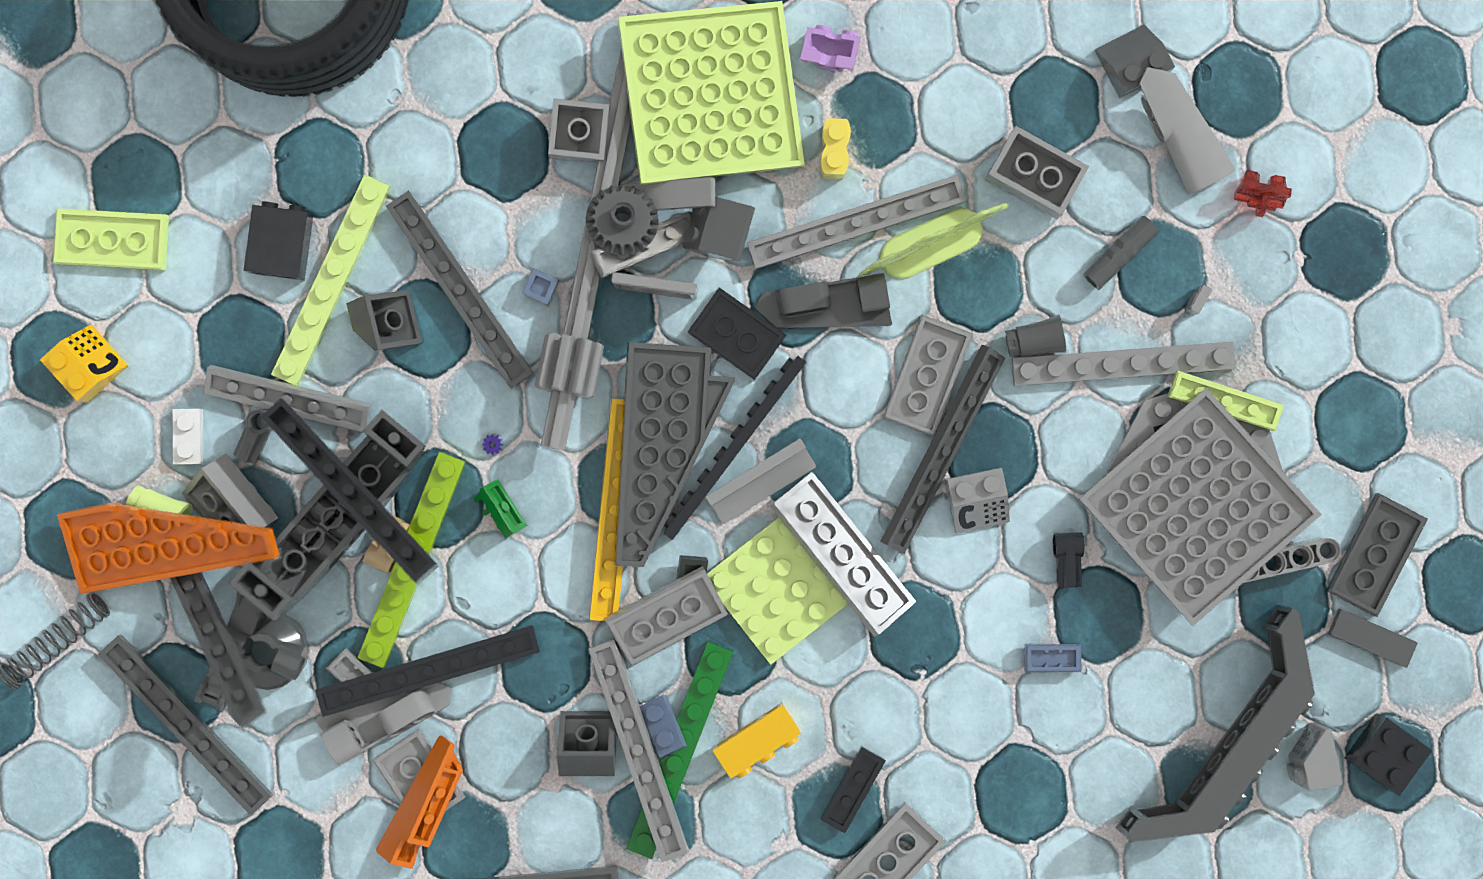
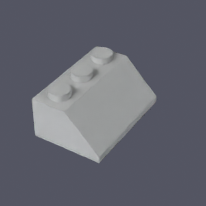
M227 454L201 468L182 492L188 502L192 504V507L203 518L270 528L278 519L273 508L264 501L257 492L256 487L247 480L238 465Z

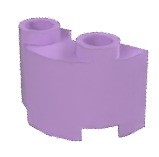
M816 25V28L807 27L800 60L804 63H817V68L843 72L844 69H848L851 72L853 71L861 39L857 32L843 30L842 34L831 33L832 29L827 26Z

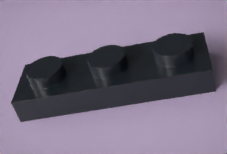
M861 746L820 819L839 831L846 833L886 760Z

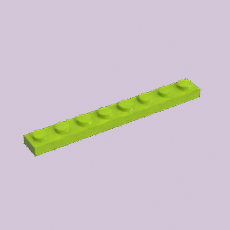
M443 452L438 453L408 529V533L429 555L466 464V461ZM396 562L358 655V659L381 668L386 667L418 586Z

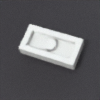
M173 409V464H204L203 409Z

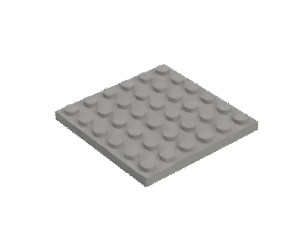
M1207 388L1079 498L1083 505L1192 626L1322 515Z

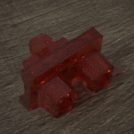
M1247 170L1234 193V200L1247 202V207L1256 208L1255 215L1257 217H1263L1266 210L1275 212L1276 208L1283 209L1286 200L1292 194V188H1287L1286 178L1274 175L1269 178L1268 184L1259 183L1260 174L1256 171Z

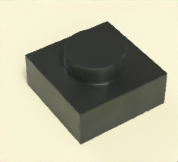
M679 555L676 580L702 566L707 573V557Z

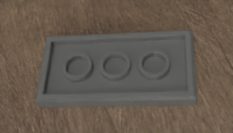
M1376 493L1326 591L1378 617L1428 518L1380 493Z

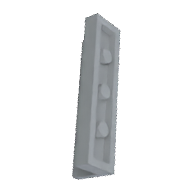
M800 438L706 496V499L720 521L725 524L813 470L816 464Z

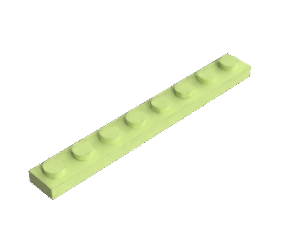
M364 174L271 375L290 384L300 385L391 189L389 185Z

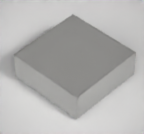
M1206 285L1196 287L1185 307V312L1193 316L1199 314L1212 288Z

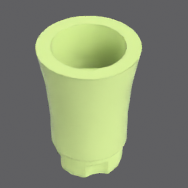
M136 486L126 501L128 506L191 515L193 509L191 503L170 498L142 486Z

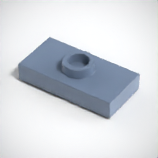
M1024 644V671L1081 672V644Z

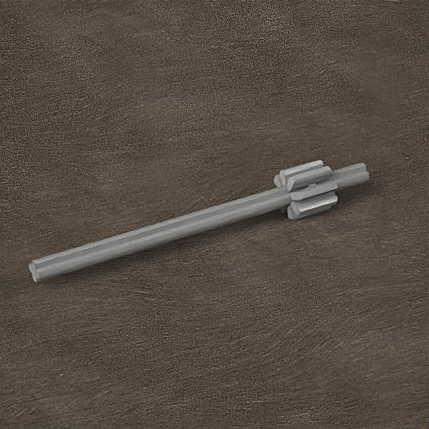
M628 12L627 16L643 15V13L636 12L634 14ZM621 48L609 103L604 161H598L590 202L601 190H605L611 185H619L631 125ZM586 222L564 331L562 335L556 333H547L545 335L535 381L537 389L551 392L540 446L563 451L566 449L576 397L583 399L594 397L604 346L599 342H592V340L588 339L600 274L590 256V253L599 247L589 236Z

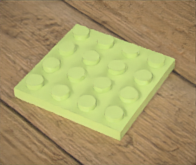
M779 517L707 573L724 606L770 664L778 660L848 604Z

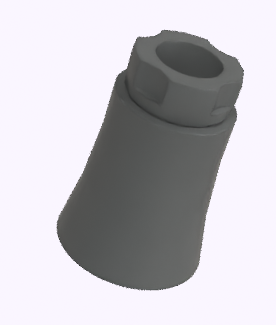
M1060 315L1005 331L1010 357L1016 355L1023 357L1043 353H1066V342Z

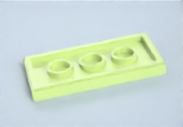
M56 208L53 264L166 271L169 216L165 214Z

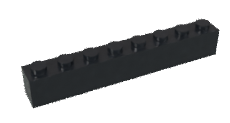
M283 398L279 399L260 416L417 585L439 567L431 556Z

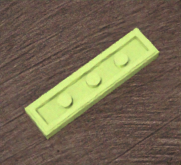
M1176 371L1168 394L1169 398L1189 403L1207 388L1235 419L1276 431L1284 408L1283 404Z

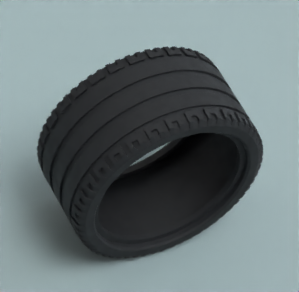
M153 0L157 8H160L158 11L179 40L210 66L219 71V73L251 90L262 91L265 94L285 97V95L305 97L309 96V93L318 95L326 91H332V88L335 86L340 88L344 84L354 81V77L358 74L360 76L363 75L368 68L374 65L373 62L376 59L379 60L382 54L390 47L389 42L395 39L396 33L400 30L402 25L400 21L401 18L405 17V11L409 2L408 0H348L339 14L316 33L292 43L262 46L243 43L221 34L211 17L206 0Z

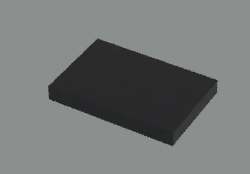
M720 287L687 332L753 380L758 377L787 336Z

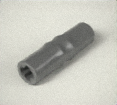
M1142 216L1083 273V276L1094 288L1100 290L1159 233L1156 225L1146 216Z

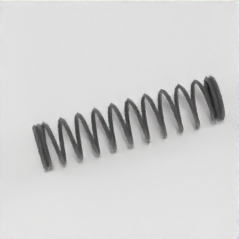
M95 593L87 594V602L101 616V619L93 618L87 607L83 603L78 602L80 610L92 620V627L86 626L80 616L73 609H69L70 615L83 627L84 633L79 634L76 632L70 621L64 616H60L64 626L74 633L75 640L67 639L62 629L57 624L51 623L53 630L66 641L67 646L65 648L60 647L55 638L47 630H43L44 637L57 648L58 654H51L40 638L34 637L36 645L48 654L49 661H42L37 651L31 645L25 644L28 653L40 662L41 667L39 669L34 668L26 655L21 651H17L16 655L24 665L31 669L32 674L30 676L25 675L19 664L14 659L8 658L9 665L23 677V682L21 683L18 675L5 664H0L1 680L12 689L17 690L20 688L21 685L25 684V678H32L34 671H41L43 664L51 663V656L59 657L60 649L67 650L69 642L76 643L78 640L77 635L85 636L86 628L94 629L95 621L102 622L104 618L110 616V610L106 603ZM3 669H4L7 673H9L13 679H11V678L3 671Z

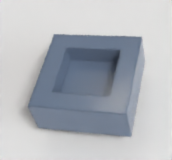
M533 268L522 294L549 305L559 279Z

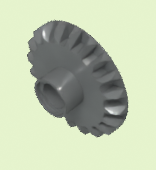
M624 184L620 186L611 185L593 197L587 208L586 228L589 236L599 248L614 255L625 256L642 251L653 241L658 230V212L653 204V200L644 191L636 189L635 186L629 187ZM624 213L630 219L626 222H621L615 216Z

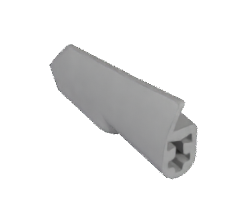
M1146 67L1139 82V86L1144 94L1141 96V103L1157 138L1161 143L1166 144L1187 193H1195L1235 171L1234 165L1177 75L1172 72Z
M438 682L372 702L367 707L362 705L325 717L321 715L316 717V722L323 731L320 736L332 759L340 766L387 737L398 736L448 707L452 688Z

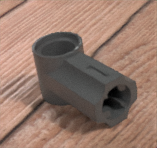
M268 409L253 410L246 416V426L233 454L238 459L252 464L258 463L268 437L273 430L267 423L263 429L259 428L256 419L258 415L264 414Z

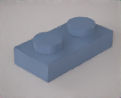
M661 695L640 706L659 758H665L687 747L667 695Z

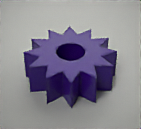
M492 434L491 437L487 435V439H483L485 443L481 445L485 446L483 450H487V454L491 452L493 456L494 453L499 454L498 450H502L500 446L504 444L500 443L502 439H498L499 435L494 436ZM492 441L496 444L494 448L490 447V442Z

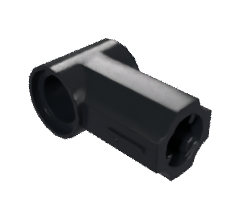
M1054 533L1053 554L1056 558L1057 587H1082L1081 557L1084 556L1083 533Z

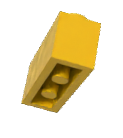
M781 702L715 745L712 751L730 779L735 776L740 779L751 772L752 768L750 766L759 760L763 764L776 755L774 751L782 745L788 748L799 740L797 736L801 734V730L783 702Z

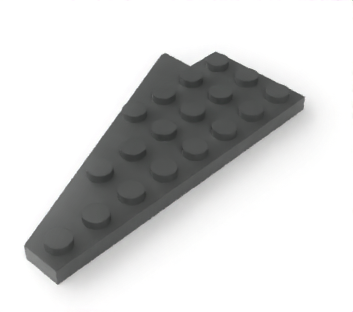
M627 342L614 563L616 566L644 567L735 382V377L710 376L711 348Z

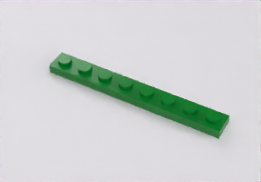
M707 641L677 718L687 747L662 758L660 761V767L673 805L733 654L732 650ZM642 807L626 849L652 859L656 851V845Z

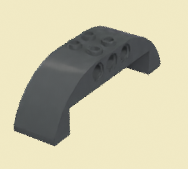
M381 410L363 430L366 435L364 440L343 463L385 507L410 475L426 446L385 411ZM323 485L275 539L280 556L271 560L255 562L254 564L248 561L229 584L274 621L297 604L331 570L366 529Z

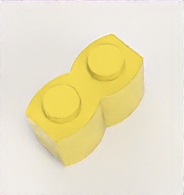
M827 118L822 132V146L824 150L820 161V172L823 179L842 180L846 174L849 164V155L846 148L851 133L850 124L847 119Z

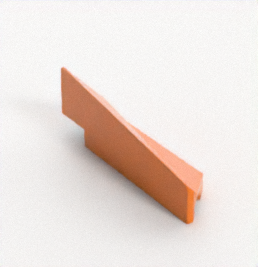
M438 736L376 848V852L390 864L413 869L419 846L430 847L463 772L461 763L456 759L453 750L455 747L454 743L444 736Z

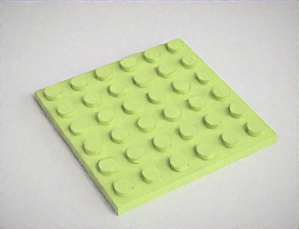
M782 1L618 17L640 185L669 180L708 178L797 168L805 165Z

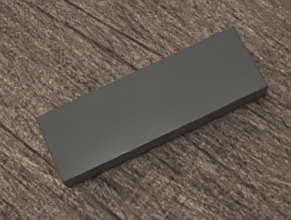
M1338 609L1328 632L1333 637L1405 668L1408 667L1418 644L1416 641L1342 609Z

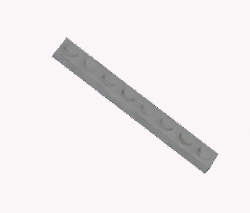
M955 175L747 242L755 270L965 203L966 198L959 177Z
M1234 342L1011 359L1014 386L1175 374L1176 371L1195 373L1236 369Z
M614 639L589 648L661 863L685 855L690 851L619 645Z

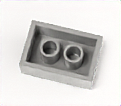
M1015 126L985 180L1049 216L1058 219L1064 213L1089 166Z

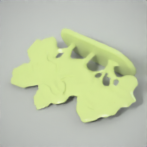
M1003 203L982 210L977 214L966 208L952 209L894 236L883 245L880 252V260L866 267L857 277L868 275L873 271L883 268L893 278L906 279L964 253L976 246L980 241L983 231L981 221L1005 210L1009 204Z

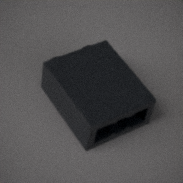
M262 201L261 206L252 205L243 271L250 274L305 281L314 215L306 212V207L289 205V209L278 208L279 204Z

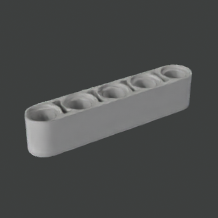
M1324 537L1287 544L1274 556L1276 564L1273 569L1269 570L1264 564L1243 583L1335 562L1340 557L1341 547L1336 540ZM1323 543H1327L1329 554L1323 558L1320 554V547ZM1300 549L1303 558L1296 564L1293 561L1292 555L1295 550Z

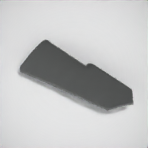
M884 273L763 292L755 306V309L776 328L892 325L889 311L890 302Z

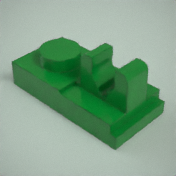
M498 479L479 489L481 492L474 497L475 503L480 500L484 502L487 508L482 511V514L486 516L491 513V517L505 539L528 526Z

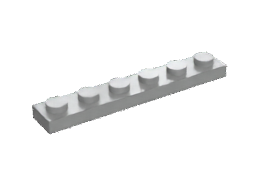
M214 365L207 367L203 394L264 409H269L279 399L283 398L301 418L363 433V430L369 424L372 406L370 403Z

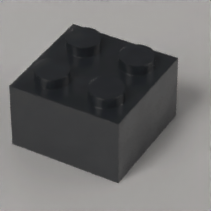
M1375 714L1344 759L1388 791L1400 796L1432 750L1389 718Z

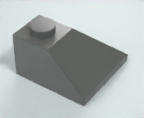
M410 290L364 295L346 303L353 331L374 351L423 343Z

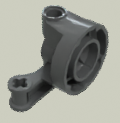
M237 591L235 606L227 628L255 688L270 690L283 687L296 680L307 664L309 645L306 633L296 620L286 614L273 621ZM264 641L273 650L278 649L272 664L262 665L256 662L251 651L253 642ZM210 667L205 679L198 688L195 702L199 704L201 702L217 707V711L223 712L227 707V703Z

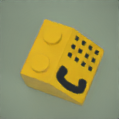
M89 325L63 339L40 359L76 401L87 403L129 366L93 325Z

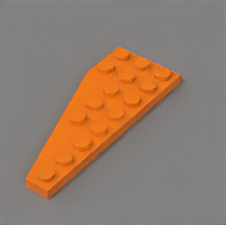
M106 503L57 514L80 594L246 564L248 561L254 563L271 560L280 556L272 528L116 503Z

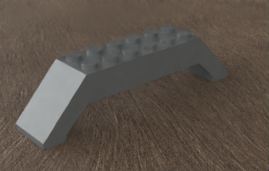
M1278 605L1262 626L1268 632L1272 670L1176 802L1136 809L1131 806L1115 827L1131 842L1213 833L1218 828L1221 829L1229 820L1230 815L1228 813L1234 805L1238 806L1246 796L1245 790L1250 783H1255L1262 775L1263 769L1261 768L1266 761L1272 760L1276 756L1280 748L1278 746L1284 737L1292 734L1298 717L1301 714L1304 715L1311 708L1315 691L1300 614L1294 608Z

